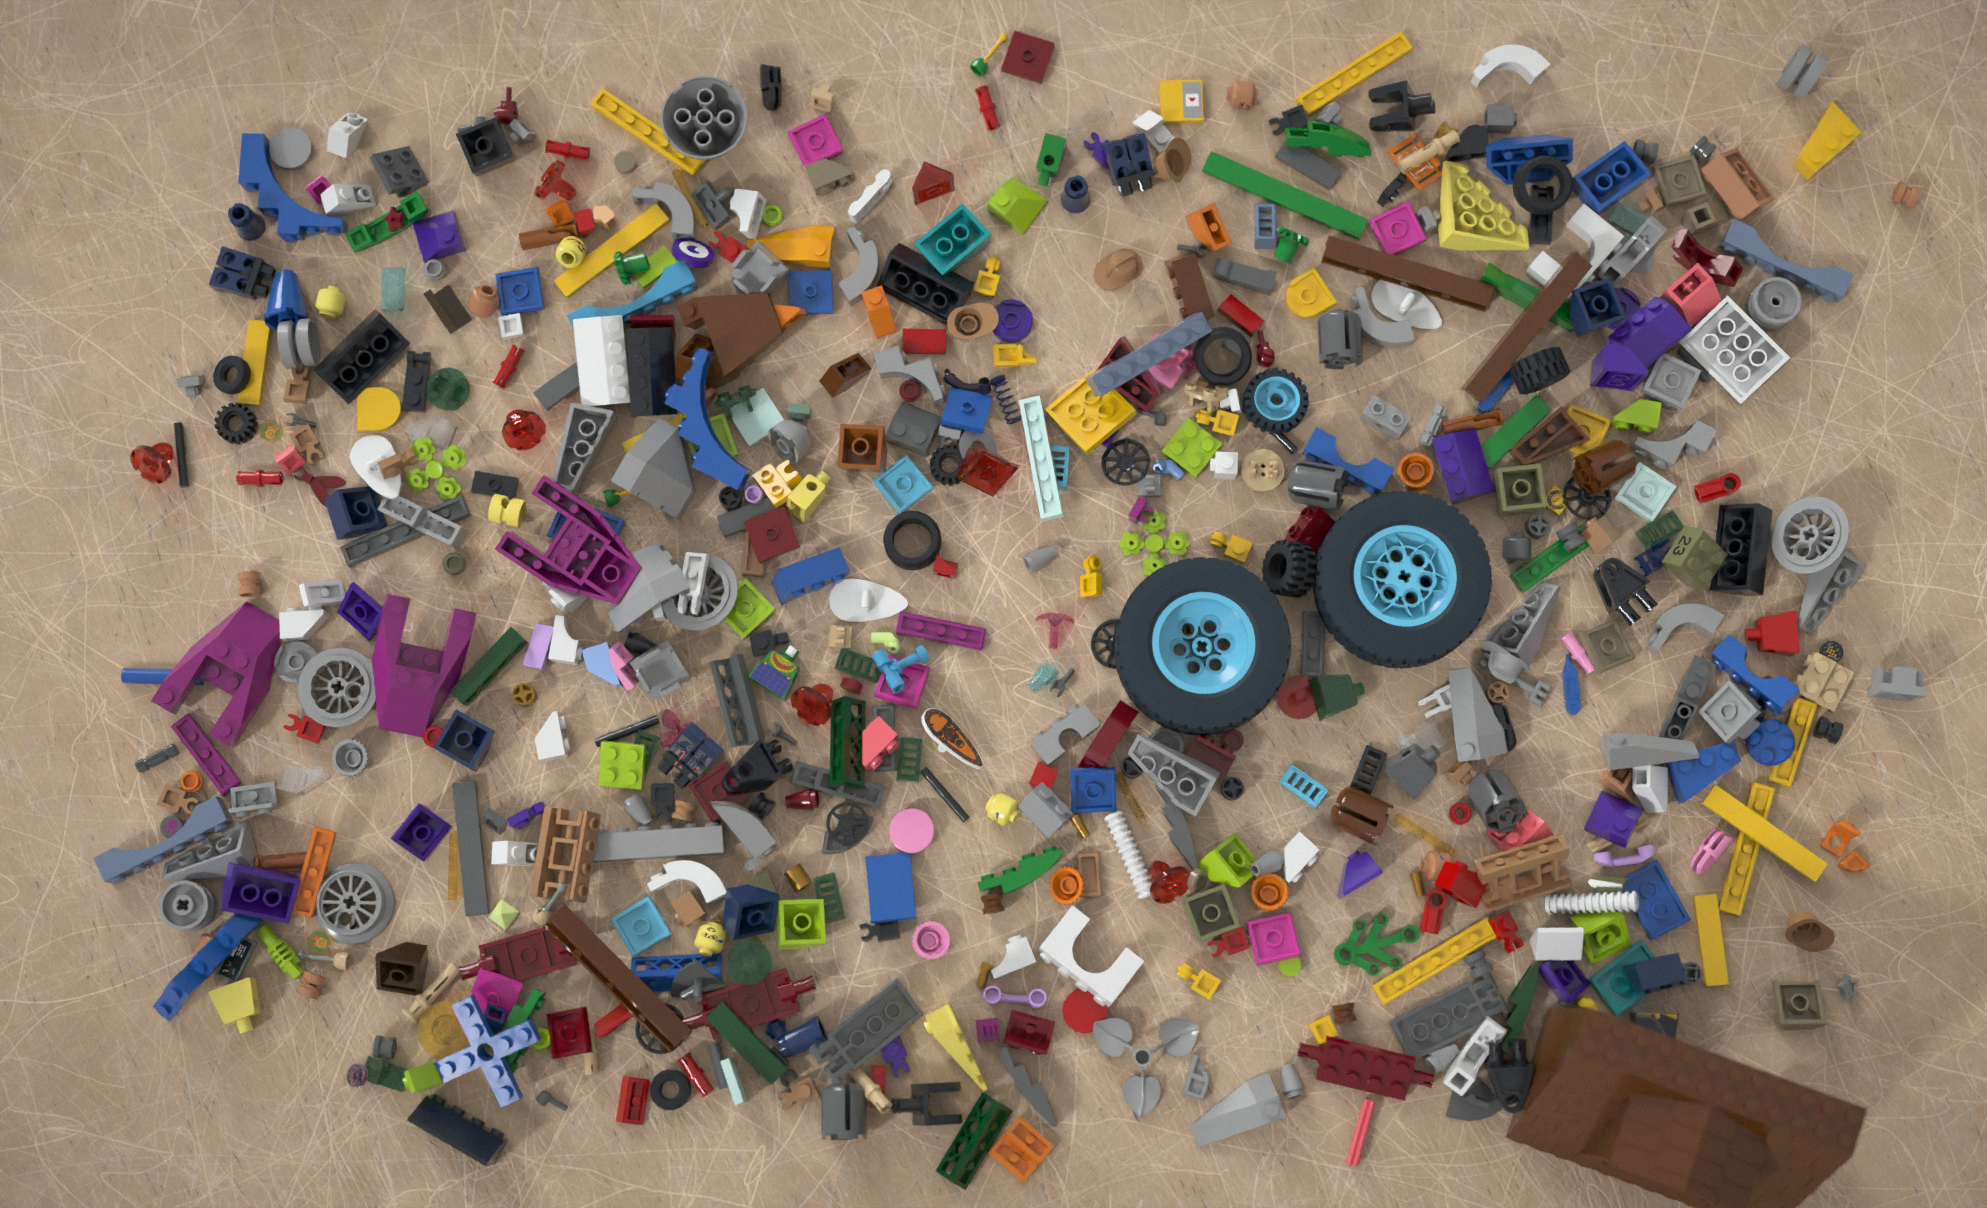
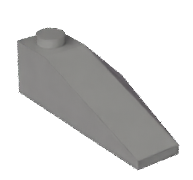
M1633 733L1605 735L1598 741L1609 770L1699 758V753L1693 741Z
M248 821L228 827L221 832L222 836L213 841L207 839L202 842L203 845L194 852L188 850L165 863L161 877L162 881L225 877L229 862L254 867L257 850Z

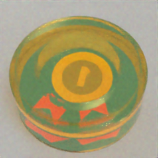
M266 420L260 425L259 434L266 442L273 443L282 437L283 430L276 421Z
M314 931L307 938V947L313 953H324L331 945L330 937L323 931Z

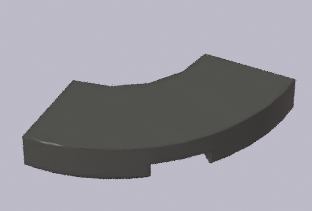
M852 814L856 820L865 821L863 815ZM867 816L868 829L864 837L867 835L872 825L873 816ZM865 824L856 825V828L853 830L854 839L863 832ZM825 831L822 854L830 855L846 852L859 844L864 837L853 844H841L835 841L828 831ZM840 831L835 834L841 840H851L848 832Z

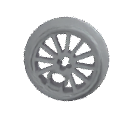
M1818 496L1802 498L1789 505L1777 518L1771 536L1773 553L1779 563L1790 571L1808 574L1824 570L1834 565L1844 554L1849 540V524L1844 511L1834 501ZM1815 515L1814 525H1812L1810 516ZM1827 515V517L1821 524L1822 516ZM1805 520L1806 526L1802 528L1799 524ZM1796 528L1800 530L1799 535H1793ZM1792 540H1799L1795 545L1791 546ZM1826 542H1832L1831 546L1826 545ZM1822 547L1827 549L1825 553H1823ZM1809 549V553L1804 556L1803 550Z
M709 555L703 589L704 595L700 598L701 605L698 614L689 616L692 613V597H687L688 604L690 605L685 613H679V594L661 602L663 611L671 622L683 629L704 630L721 623L730 614L735 604L738 591L736 576L725 561L716 556ZM684 559L677 563L681 571L683 570ZM712 574H716L717 577L710 583ZM722 581L723 586L717 587V585ZM723 592H724V594L722 595V597H720V596H715V595H717V594H720V593H723ZM718 601L721 603L716 607L712 602ZM709 605L712 606V607L715 609V610L712 611L711 613L709 612V609H708V606H709ZM703 608L705 615L700 617Z
M331 648L318 653L305 665L299 678L298 696L302 708L314 721L329 727H344L359 721L370 711L376 700L372 664L364 655L348 648ZM339 664V677L333 671V665ZM345 664H350L351 668L344 678ZM358 668L360 670L361 675L350 681L351 677ZM328 669L333 679L328 680L321 675ZM318 679L328 683V687H316ZM364 679V685L358 683ZM341 685H342V686L344 687L343 691H342V690H339V691L336 690V687H337V686H341ZM360 687V695L352 698L353 689ZM316 692H329L328 694L317 700ZM332 698L327 708L323 709L321 703ZM344 700L349 707L348 712L343 713ZM338 701V713H330ZM351 701L358 704L353 707Z
M348 863L336 867L325 876L323 885L318 892L315 911L317 923L326 935L338 942L345 944L367 942L378 936L386 928L394 910L392 887L388 879L379 870L370 865ZM347 877H350L349 891H347L343 880ZM361 877L362 881L354 892L355 878ZM369 882L372 889L360 895L366 883ZM337 883L339 884L343 892V895L333 890V887ZM330 892L339 897L340 900H328ZM375 892L376 901H364L363 898ZM353 900L356 902V905L351 906L348 904V901ZM328 904H339V907L330 912L327 909ZM364 905H376L374 914L363 908ZM360 911L370 917L366 924H364L359 915ZM349 913L352 916V921L345 926L342 923V917L344 914ZM336 914L335 923L331 919V916ZM357 924H359L360 927L354 929V927H355Z

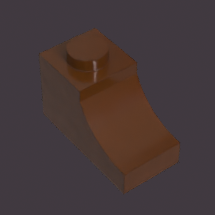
M694 334L675 355V377L683 379L685 373L690 371L693 365L692 358L696 351H700L701 348L712 351L714 346L711 338Z
M858 352L831 365L819 382L833 398L847 391L852 384L867 375L872 368Z

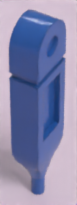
M1509 370L1483 402H1479L1478 411L1480 413L1489 412L1512 382Z
M1566 654V662L1562 670L1565 709L1567 713L1574 715L1581 709L1578 675L1576 668L1570 661V655Z

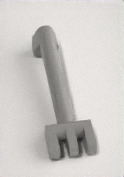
M1485 653L1478 665L1489 670L1490 654ZM1517 677L1513 682L1514 685L1530 693L1527 700L1538 707H1542L1543 702L1536 697L1538 696L1546 700L1548 696L1540 690L1543 689L1550 692L1552 687L1540 680L1537 681L1535 686L1520 677Z

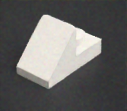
M1148 110L1135 120L1133 125L1140 133H1145L1146 141L1159 155L1167 148L1174 137L1163 125L1164 119Z
M341 580L310 582L299 585L304 607L319 606L326 608L342 603L345 597Z

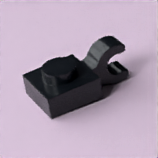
M767 630L749 635L754 657L769 654L772 650L776 651V645L790 642L786 632L773 636L772 631Z

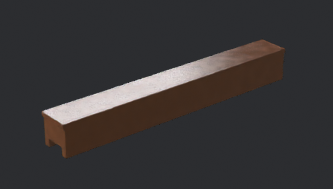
M1328 236L1321 261L1331 266L1377 280H1383L1485 312L1486 307L1489 306L1495 286L1333 236Z
M1577 251L1571 252L1461 387V390L1466 391L1475 400L1483 402L1592 268V265L1581 257Z
M564 903L544 924V927L669 1052L692 1033Z

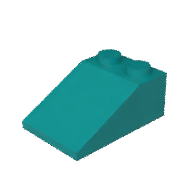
M962 203L916 241L914 246L944 276L976 256L991 243V233Z

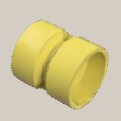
M494 494L489 506L488 520L500 524L505 521L508 526L520 528L525 518L527 503L525 500L517 498L509 500L507 496Z

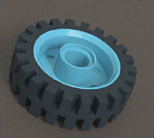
M1273 368V370L1266 369L1264 372L1258 373L1249 382L1243 396L1244 414L1248 416L1247 420L1249 423H1253V427L1256 429L1259 427L1261 432L1265 433L1267 431L1271 435L1274 433L1283 434L1296 428L1303 420L1309 405V395L1306 392L1305 384L1302 385V380L1299 377H1294L1295 374L1293 372L1289 374L1286 369L1281 371L1278 368ZM1271 398L1279 399L1281 404L1274 405L1271 402Z

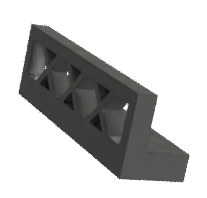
M736 654L728 659L709 662L731 747L752 745L760 739H765L743 654ZM718 666H724L725 677L720 673ZM725 687L731 692L730 698L725 694ZM731 708L736 712V719L731 716ZM736 729L741 732L743 740H737Z

